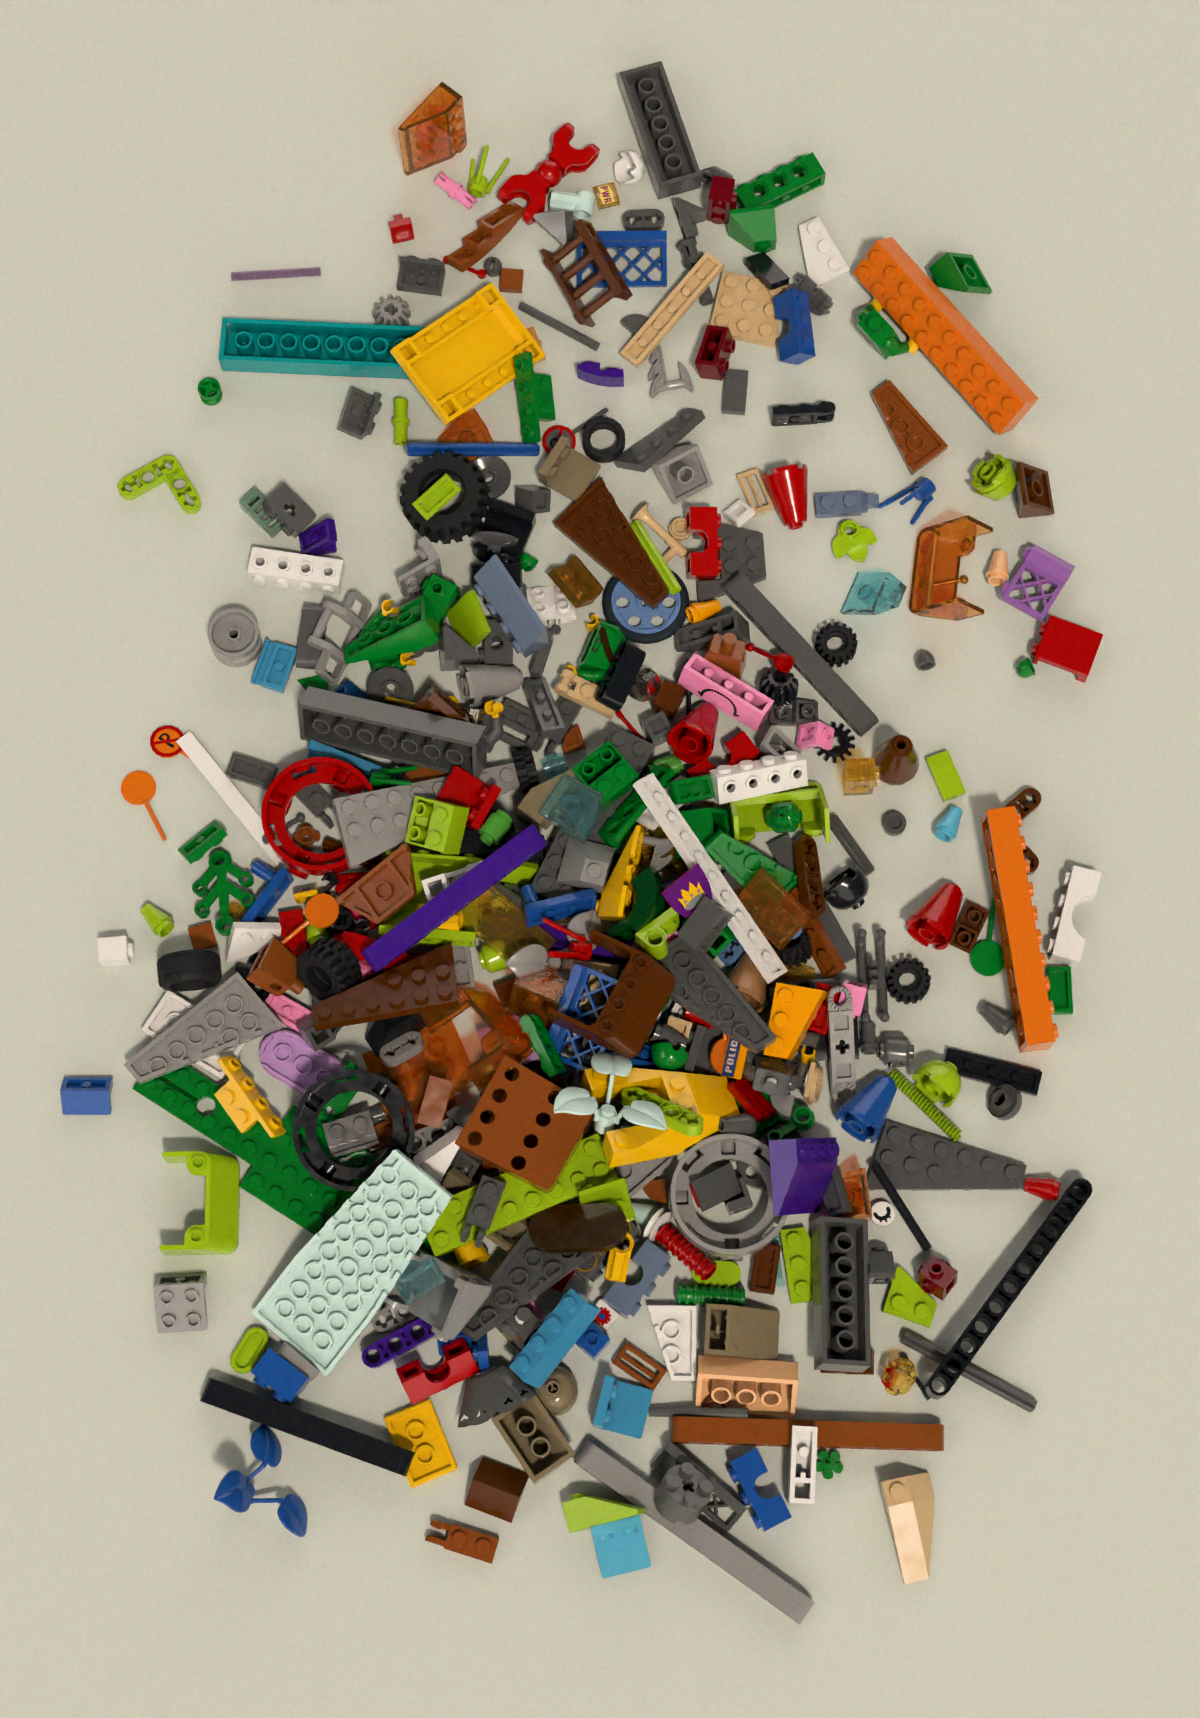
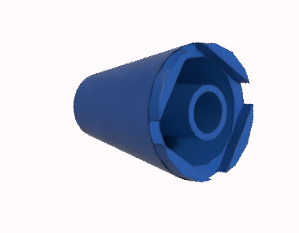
M879 1075L842 1105L835 1113V1118L837 1121L840 1118L843 1122L841 1126L843 1130L859 1141L865 1142L866 1139H870V1143H874L880 1135L896 1094L897 1087L895 1081L887 1075Z

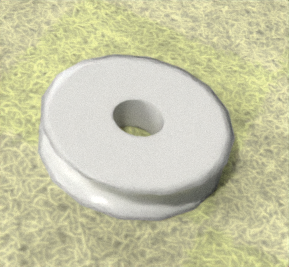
M665 1208L659 1209L649 1220L644 1230V1239L649 1238L650 1242H655L658 1230L663 1225L670 1223L672 1213H666Z

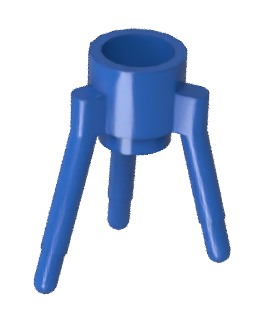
M924 477L919 482L913 483L910 487L879 504L878 508L881 509L910 493L900 501V505H904L913 497L918 501L924 500L910 521V524L913 525L926 506L933 500L932 494L936 491V487L930 479Z

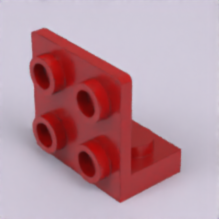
M454 766L435 800L470 808L466 828L469 830H479L502 789L495 784L487 785L460 767Z

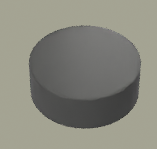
M897 811L887 813L882 822L884 832L890 836H898L904 832L906 827L904 815Z

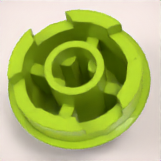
M993 454L994 458L987 462L983 459L975 466L971 473L974 476L971 484L977 494L997 501L1005 498L1012 492L1017 478L1011 461L1000 454Z

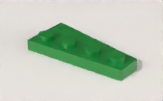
M721 829L703 846L759 904L772 908L798 884L796 873Z

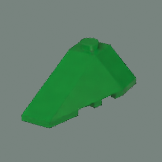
M425 594L401 606L398 609L400 613L392 619L388 620L387 617L383 619L381 625L374 632L367 631L344 647V661L346 664L419 651L425 647H431L440 641L439 626Z

